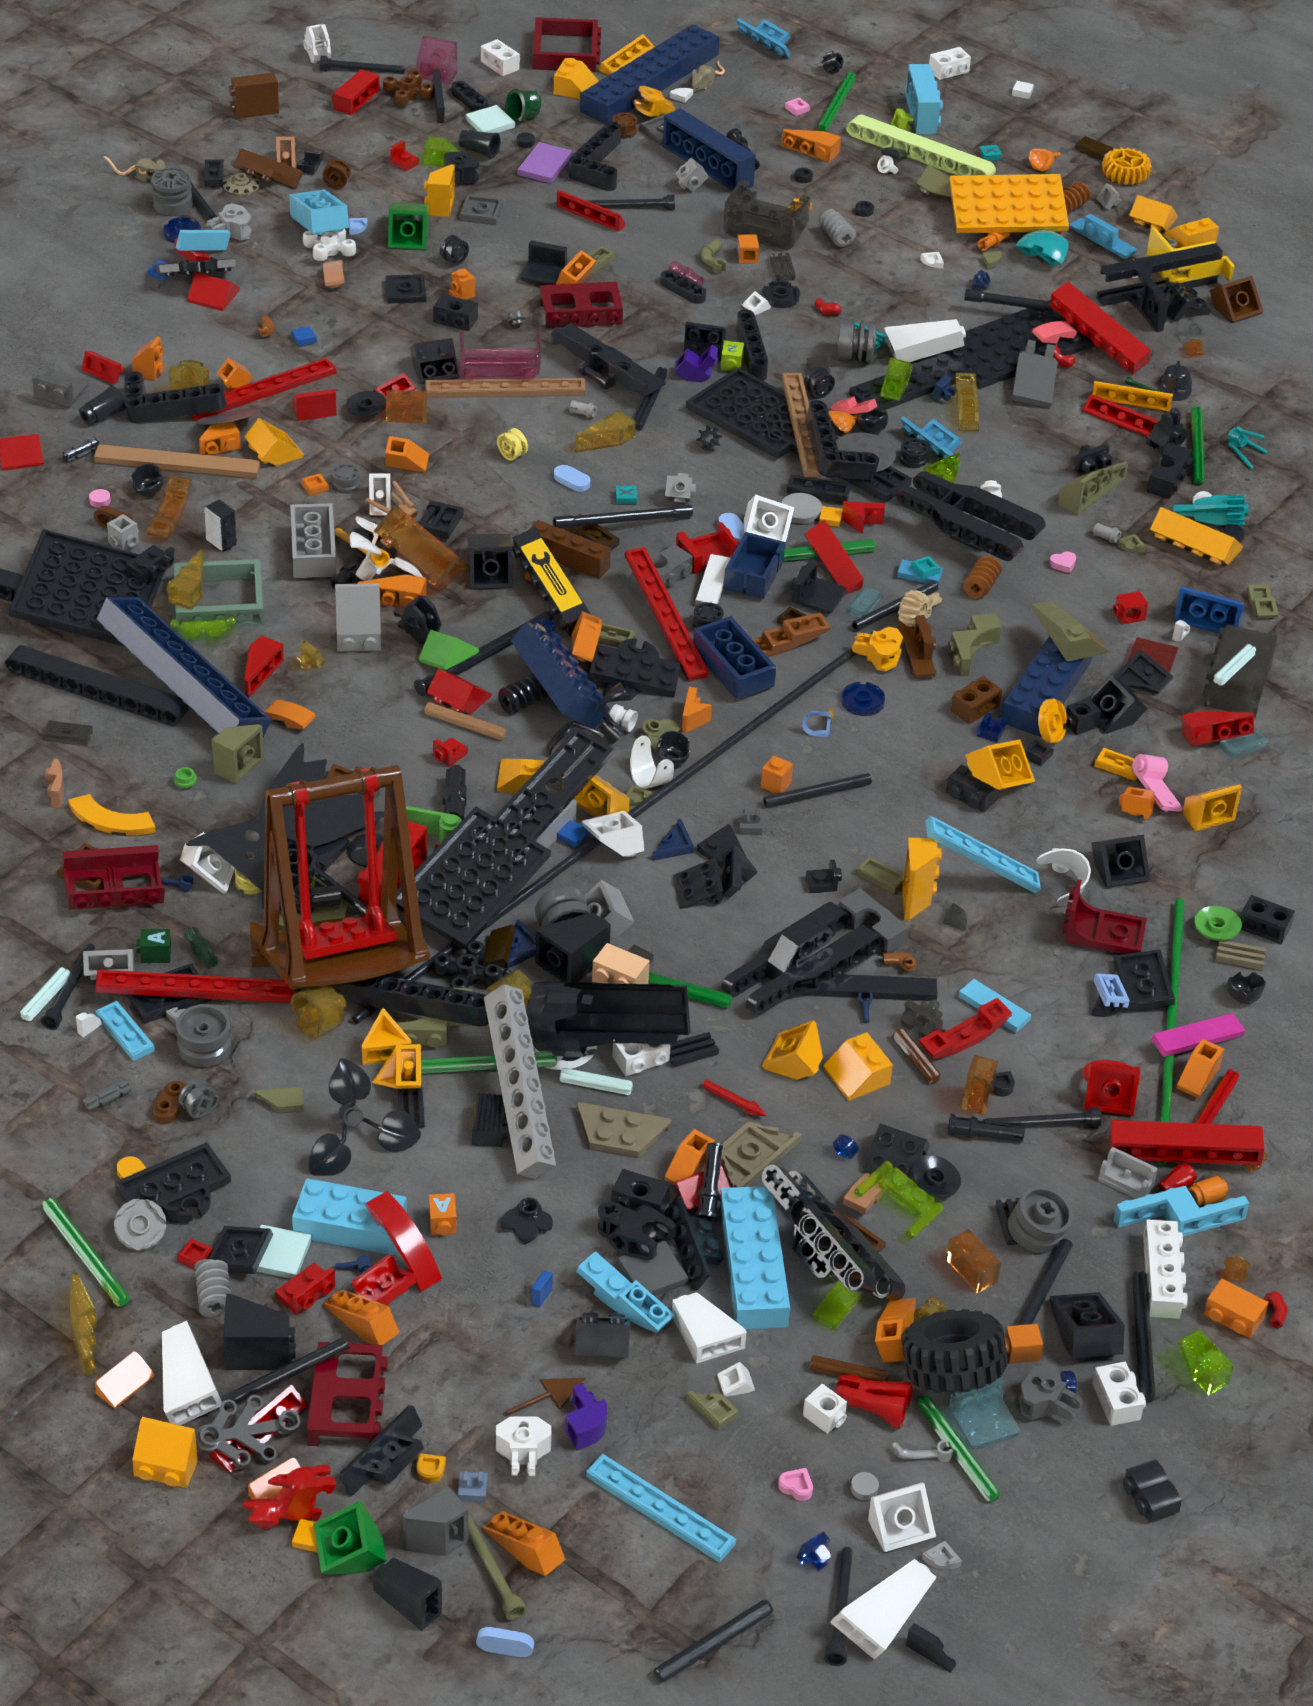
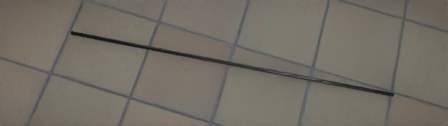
M852 648L848 649L672 779L671 782H668L634 807L628 814L634 819L857 653L853 652ZM594 837L512 898L485 929L602 842ZM452 942L437 954L444 953L450 956L461 947ZM437 954L403 979L416 981L433 969V958ZM365 1006L352 1016V1020L358 1024L379 1008Z

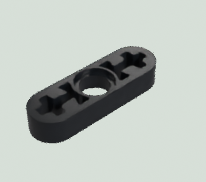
M464 81L452 83V95L473 112L488 108V100Z
M665 270L661 273L660 283L663 287L695 304H701L706 301V289L672 270Z

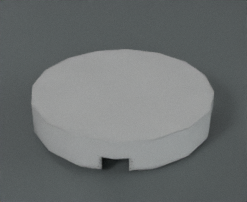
M794 493L782 500V504L794 507L792 523L810 524L814 522V519L820 518L822 504L816 497L810 494Z
M133 1199L123 1204L117 1211L114 1221L115 1234L119 1242L128 1249L135 1251L149 1250L157 1246L164 1237L166 1231L165 1214L161 1207L153 1201Z

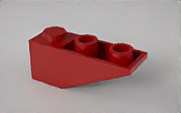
M1203 710L1183 714L1182 734L1191 747L1254 734V714Z

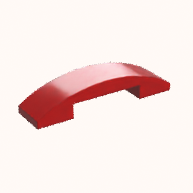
M997 997L978 1007L977 1015L943 1033L938 1029L919 1039V1043L933 1058L950 1056L972 1047L991 1035L1012 1016V1012Z
M386 1191L365 1203L376 1224L383 1226L408 1266L406 1271L414 1273L417 1280L414 1285L419 1293L441 1281L440 1271L428 1245L398 1201Z

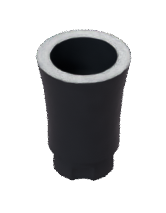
M462 130L459 134L458 144L466 150L475 151L494 158L499 152L501 138L499 133Z
M110 385L101 394L79 408L80 417L88 425L98 423L113 414L125 411V400L119 390Z

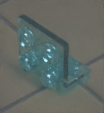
M1002 1376L997 1378L994 1383L986 1384L984 1388L978 1390L975 1388L971 1389L970 1392L963 1393V1391L951 1394L949 1410L971 1449L1003 1441L1020 1434L1018 1425L1002 1399L1005 1388V1381Z

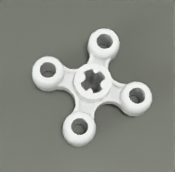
M345 228L342 232L325 231V234H322L321 237L314 235L310 231H306L303 234L304 246L313 248V258L317 261H324L328 256L336 255L338 251H341L342 255L348 257L356 253V243L354 240L346 239Z

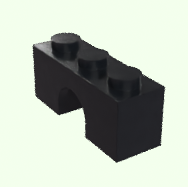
M1168 443L1162 454L1161 465H1156L1150 475L1147 492L1168 499L1172 497L1174 492H1178L1181 481H1184L1187 470H1190L1193 463V458H1190L1192 449Z

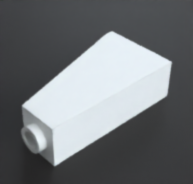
M957 319L884 328L887 345L897 366L964 346L963 338L966 337L965 329L959 325Z
M182 1322L163 1331L164 1412L171 1424L182 1425L219 1408L222 1401L188 1322Z
M914 1559L843 1608L830 1623L875 1660L889 1646L932 1585L936 1576L930 1572L927 1566Z

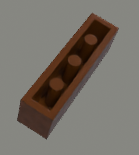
M537 520L530 528L536 527L559 564L598 579L610 569L611 548L540 520Z

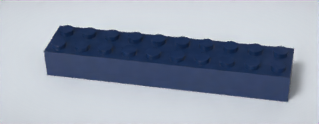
M692 24L581 92L580 112L604 124L612 122L614 115L627 113L634 109L633 101L635 99L644 100L641 92L638 91L639 86H647L662 91L693 72V69L696 70L700 65H704L718 56L720 37L710 31L699 28L697 25Z
M106 597L97 618L104 626V629L111 632L118 642L124 644L132 655L137 656L145 667L151 669L158 679L165 682L172 692L180 696L185 704L189 705L196 711L199 717L209 723L210 728L221 733L227 727L259 724L262 726L264 737L272 719L139 597Z

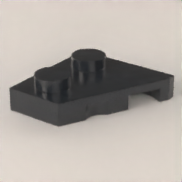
M1139 650L1115 675L1127 687L1159 694L1173 679V675L1142 650Z
M727 824L697 844V851L709 860L716 857L717 864L721 869H723V855L733 845L738 846L744 853L730 824Z

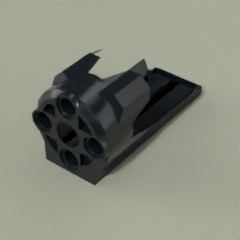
M544 981L533 984L527 1002L526 1014L533 1047L540 1053H552L554 1056L585 1057L587 1054L594 1055L598 1054L596 1049L587 1050V1054L580 1052V1048L609 1043L676 1044L679 1035H689L691 1033L687 985Z

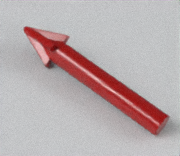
M707 1079L703 1082V1089L748 1111L746 1115L767 1116L755 1100L750 1102Z

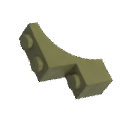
M996 613L971 615L967 630L951 633V641H948L947 644L948 652L952 654L954 667L958 668L960 676L969 675L971 656L976 651L985 646L1000 642L1002 626Z
M455 988L473 992V988ZM430 1017L397 1023L411 1039V1043L421 1044V1047H447V1026H472Z

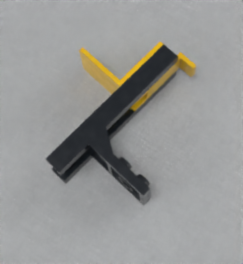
M1154 227L1150 231L1146 257L1101 266L1100 270L1101 274L1106 275V282L1138 276L1142 283L1098 291L1096 298L1102 306L1131 301L1156 332H1162L1167 320L1166 314L1169 298L1161 289L1167 281L1179 282L1187 289L1188 287L1195 288L1217 283L1218 276L1221 274L1227 281H1230L1233 276L1234 264L1227 256L1222 257L1223 251L1215 241L1173 249ZM1157 272L1162 277L1161 279L1152 280L1151 274Z

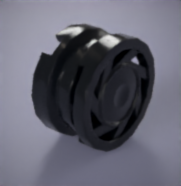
M450 235L444 240L445 244L441 245L440 255H442L441 258L452 265L458 266L467 258L469 245L459 237Z
M818 366L811 369L809 376L806 375L804 378L805 388L815 398L826 397L835 386L834 377L823 367Z
M915 438L903 441L900 452L901 464L914 469L920 468L921 465L925 466L928 460V444L923 440Z
M704 602L697 605L694 609L693 627L698 628L721 620L724 616L722 607L712 602Z

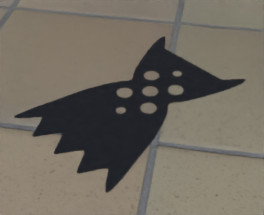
M300 744L268 790L286 787L288 783L311 782L327 779L324 777L327 759L304 762V744ZM343 795L310 802L309 805L305 806L304 812L306 841L314 847L334 841L365 827L364 795ZM265 797L260 807L259 819L256 822H242L198 836L186 843V846H209L262 890V909H264ZM290 806L282 807L287 838L291 837V832L295 829L294 808ZM374 812L375 822L384 817V812ZM255 830L259 834V839L255 842L248 841L245 838V832ZM252 852L255 857L248 859L246 853Z

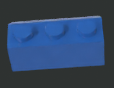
M1181 586L1174 622L1182 620L1189 626L1236 638L1242 623L1245 605L1243 602Z

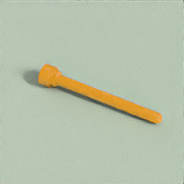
M336 528L334 534L350 544V534L340 528ZM357 548L367 555L368 550ZM380 549V555L372 552L370 559L374 565L385 567L389 563L390 556L383 549Z

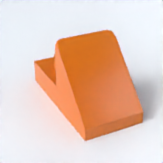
M695 687L688 688L682 718L683 733H687L711 721L712 705L700 703L701 697H697V688Z

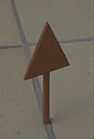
M585 1378L540 1379L548 1392L506 1410L505 1414L510 1415L550 1396L559 1409H561L572 1396L573 1386L581 1384Z

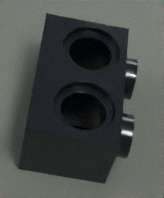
M1250 895L1241 912V930L1282 945L1291 929L1295 911Z

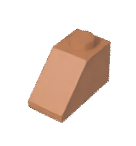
M276 137L277 162L296 168L295 137Z

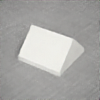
M923 1482L871 1497L868 1521L884 1552L936 1537Z

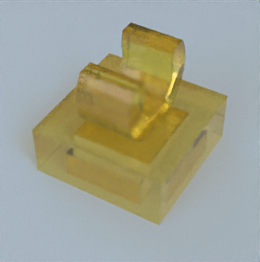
M303 641L299 645L302 653L297 657V661L301 663L300 667L304 670H309L312 665L320 669L325 664L320 651L307 641Z

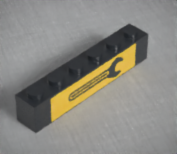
M536 527L514 536V546H512L514 556L520 558L524 572H529L533 586H538L542 600L548 602L549 611L558 618L557 622L562 631L565 630L568 636L571 637L582 611L591 615L590 611Z

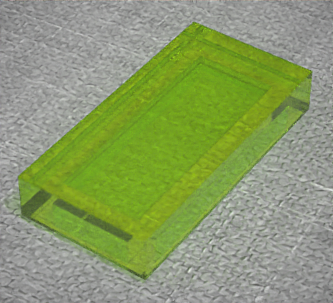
M839 1280L813 1313V1320L836 1331L862 1297V1293L847 1289Z

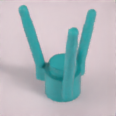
M1239 426L1233 428L1227 435L1228 447L1232 448L1250 469H1253L1251 463L1237 447H1244L1247 444L1266 454L1267 450L1251 442L1247 437L1248 435L1264 439V435L1244 430Z

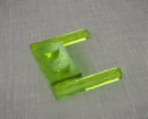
M229 617L227 623H225V620L181 622V625H179L175 619L170 621V627L177 633L182 630V634L186 633L187 637L200 636V633L208 632L209 636L222 635V632H226V628L230 631H235L237 628L234 617Z
M885 1161L854 1190L857 1197H862L878 1182L881 1189L917 1218L921 1217L906 1231V1236L909 1239L915 1238L944 1210L941 1203H935V1198L920 1189L914 1181L898 1168H893L889 1161Z

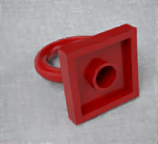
M1095 1060L1087 1063L1082 1069V1076L1087 1082L1084 1110H1088L1089 1107H1100L1101 1112L1134 1116L1138 1085L1141 1081L1140 1067L1130 1066L1114 1060Z

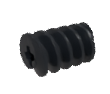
M534 674L517 680L513 684L501 688L498 692L499 703L508 714L512 710L518 712L520 708L524 709L527 707V704L532 705L534 701H540L541 697H548V693Z

